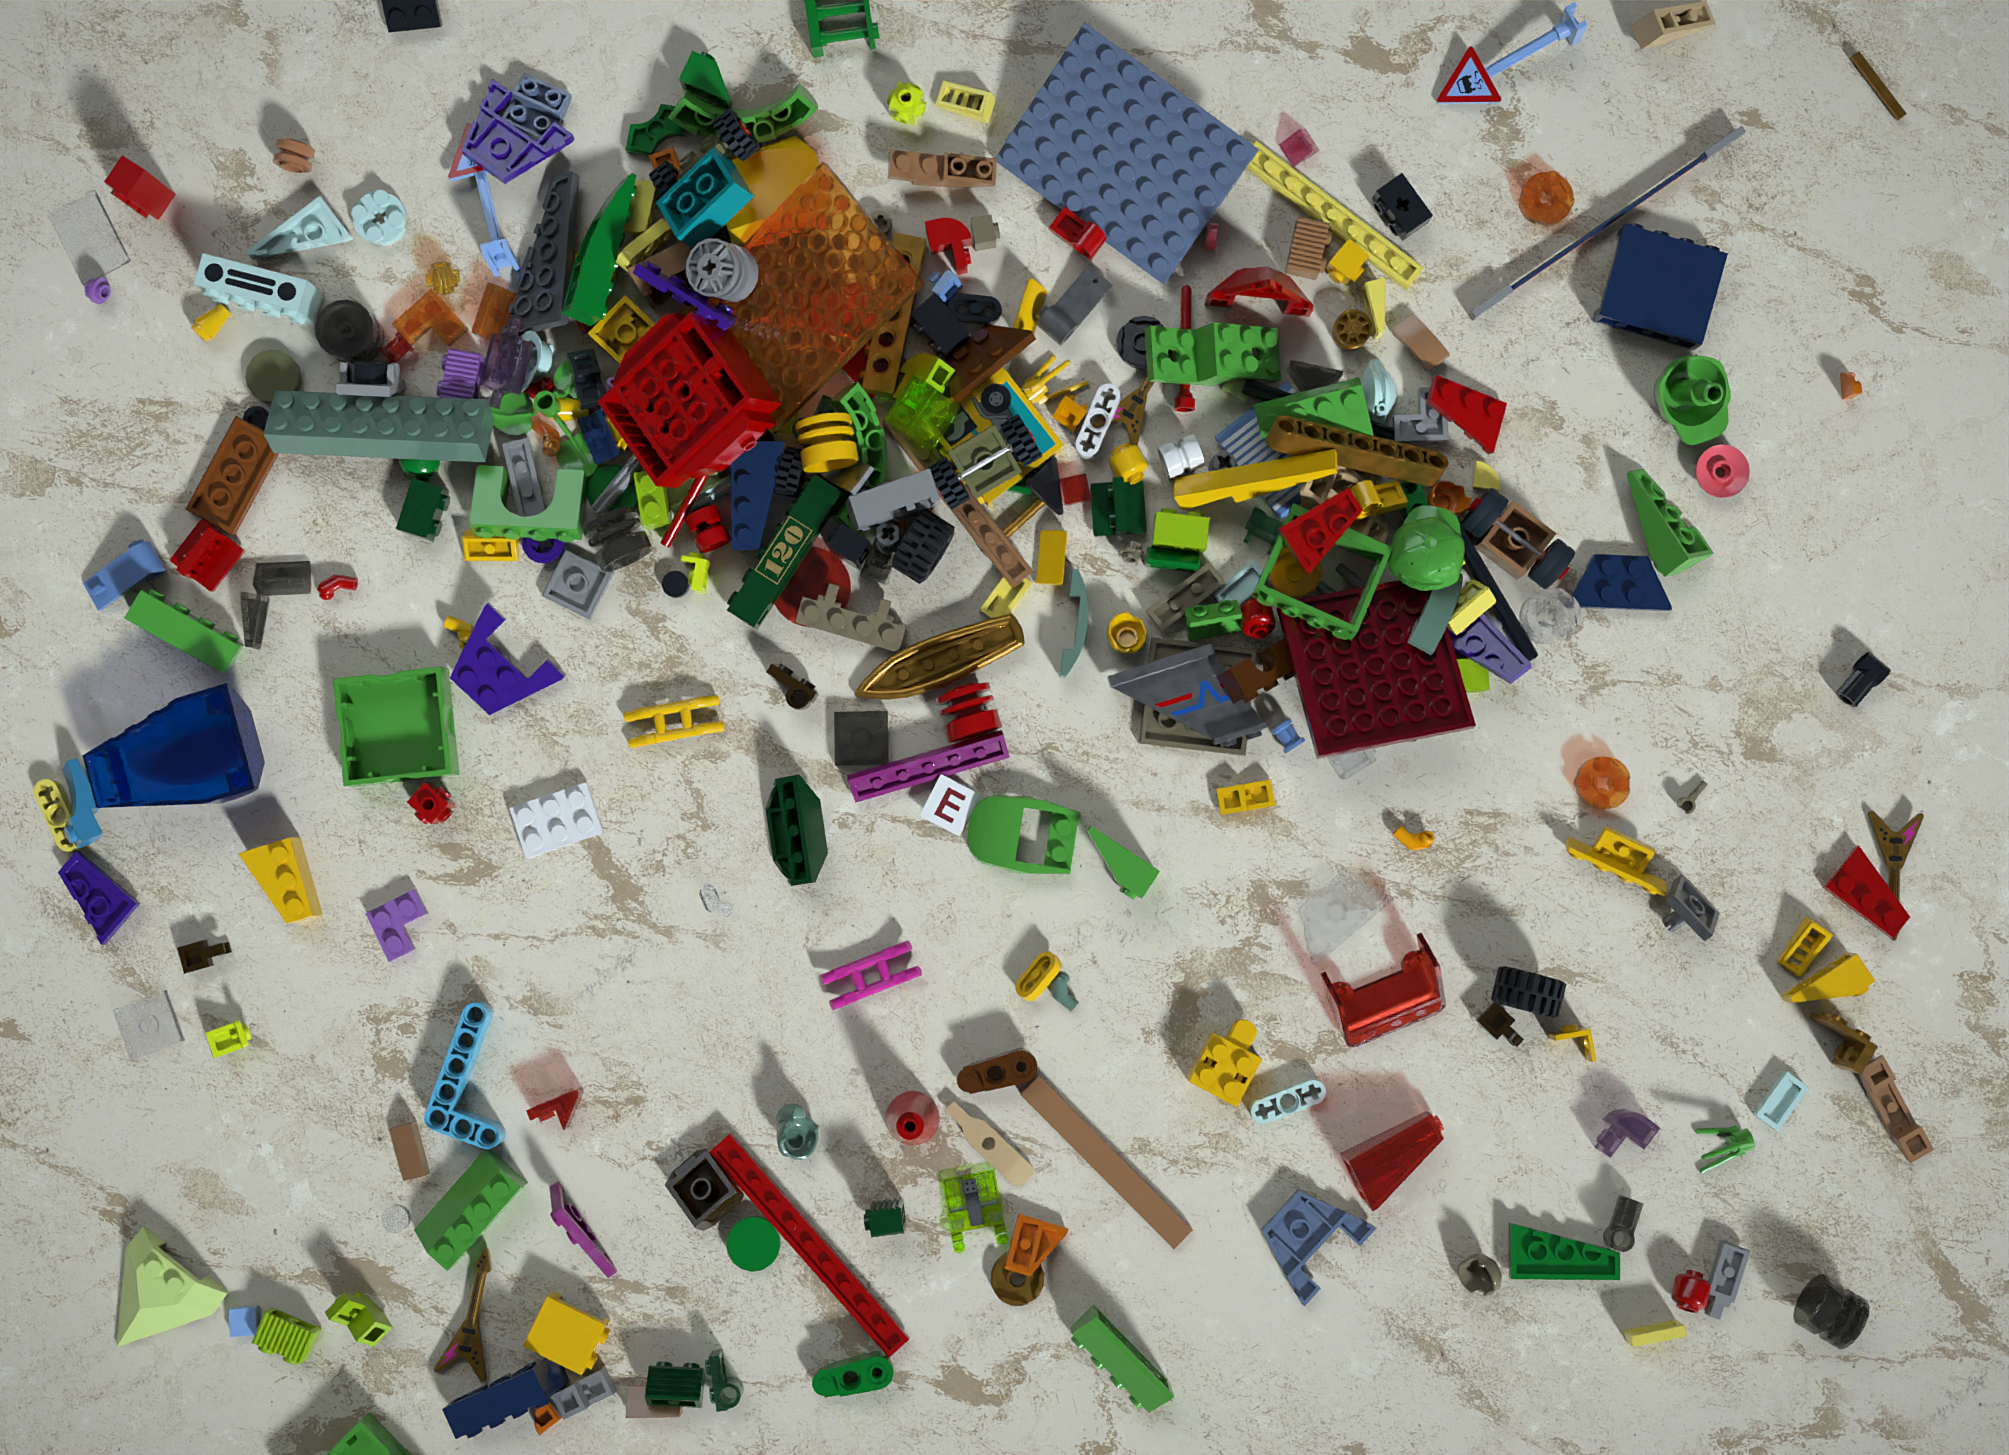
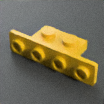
M1606 825L1592 847L1572 837H1567L1565 841L1566 851L1573 858L1587 860L1601 871L1613 872L1627 883H1637L1651 894L1658 893L1665 896L1668 892L1666 881L1644 871L1655 854L1654 847Z

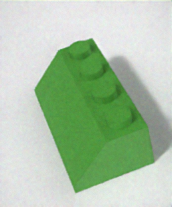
M485 1149L414 1231L426 1252L448 1271L459 1262L528 1182L491 1149Z
M1094 1304L1070 1327L1071 1334L1073 1335L1071 1340L1081 1350L1086 1348L1092 1354L1090 1357L1092 1362L1100 1370L1105 1368L1111 1374L1109 1378L1117 1388L1121 1390L1124 1387L1131 1394L1129 1399L1138 1409L1144 1407L1149 1413L1174 1397L1170 1382Z

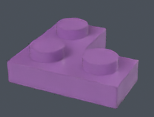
M417 889L365 913L388 962L415 950V946L404 925L428 914Z

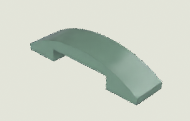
M1078 569L1072 570L1069 598L1079 599L1074 650L1063 648L1060 677L1065 678L1075 665L1082 650L1088 627L1087 592Z
M1460 573L1456 583L1439 590L1429 591L1421 615L1414 623L1407 643L1429 655L1434 653L1456 606L1462 587L1463 574Z

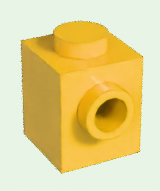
M1349 238L1330 260L1325 270L1328 272L1331 280L1346 286L1350 280L1356 282L1365 271L1362 266L1368 259L1369 254Z

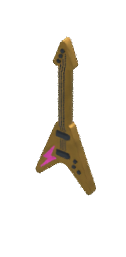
M1169 349L1168 357L1170 358L1174 353ZM1147 375L1138 389L1120 401L1111 424L1121 422L1126 425L1130 445L1138 446L1147 394L1154 382H1148ZM1102 415L1093 422L1092 426L1095 428L1103 427L1106 423L1105 417Z
M1870 811L1868 816L1886 866L1889 869L1888 886L1900 902V870L1906 861L1924 814H1916L1898 832H1894L1875 812ZM1899 932L1897 933V935H1896L1894 938H1892V939H1890V940L1895 941L1896 938H1897V936H1898V934H1899Z
M488 1248L483 1250L473 1266V1269L476 1270L467 1318L434 1368L436 1373L456 1359L465 1358L481 1382L487 1379L477 1318L486 1275L492 1270Z

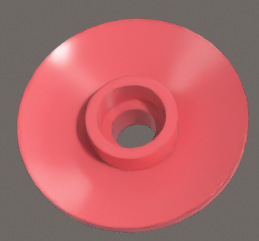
M1722 444L1712 446L1701 454L1696 464L1695 473L1700 487L1706 493L1718 498H1727L1736 495L1746 486L1750 475V468L1746 457L1740 450L1733 446ZM1717 468L1723 471L1722 477L1716 475L1715 471Z

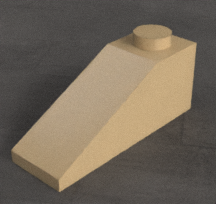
M1705 0L1652 10L1631 25L1640 49L1643 50L1659 47L1713 27L1716 23Z

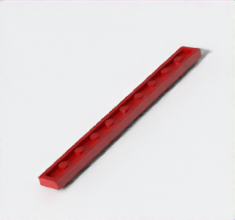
M731 1133L709 1152L888 1358L910 1339L908 1334Z

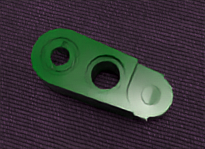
M882 1351L864 1353L829 1363L827 1366L819 1368V1371L815 1373L812 1380V1387L818 1395L824 1396V1398L837 1395L842 1397L881 1390L891 1383L894 1375V1365L891 1359ZM876 1367L880 1368L882 1374L874 1375L872 1370ZM852 1370L858 1374L859 1378L856 1381H848L844 1373Z

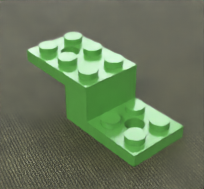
M1218 322L1207 324L1195 330L1159 326L1144 328L1148 382L1215 386L1229 380L1246 381L1250 379L1271 383L1281 381L1278 328ZM1252 348L1256 349L1258 359L1252 355ZM1169 349L1174 353V362L1168 357Z

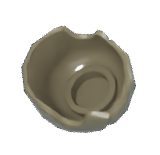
M1477 1253L1471 1255L1458 1265L1460 1281L1470 1293L1484 1292L1483 1295L1488 1296L1501 1287V1270L1492 1258Z

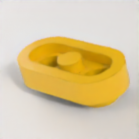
M1049 951L1040 953L1018 979L1015 986L1016 993L1026 1001L1037 999L1059 973L1061 968L1060 959Z

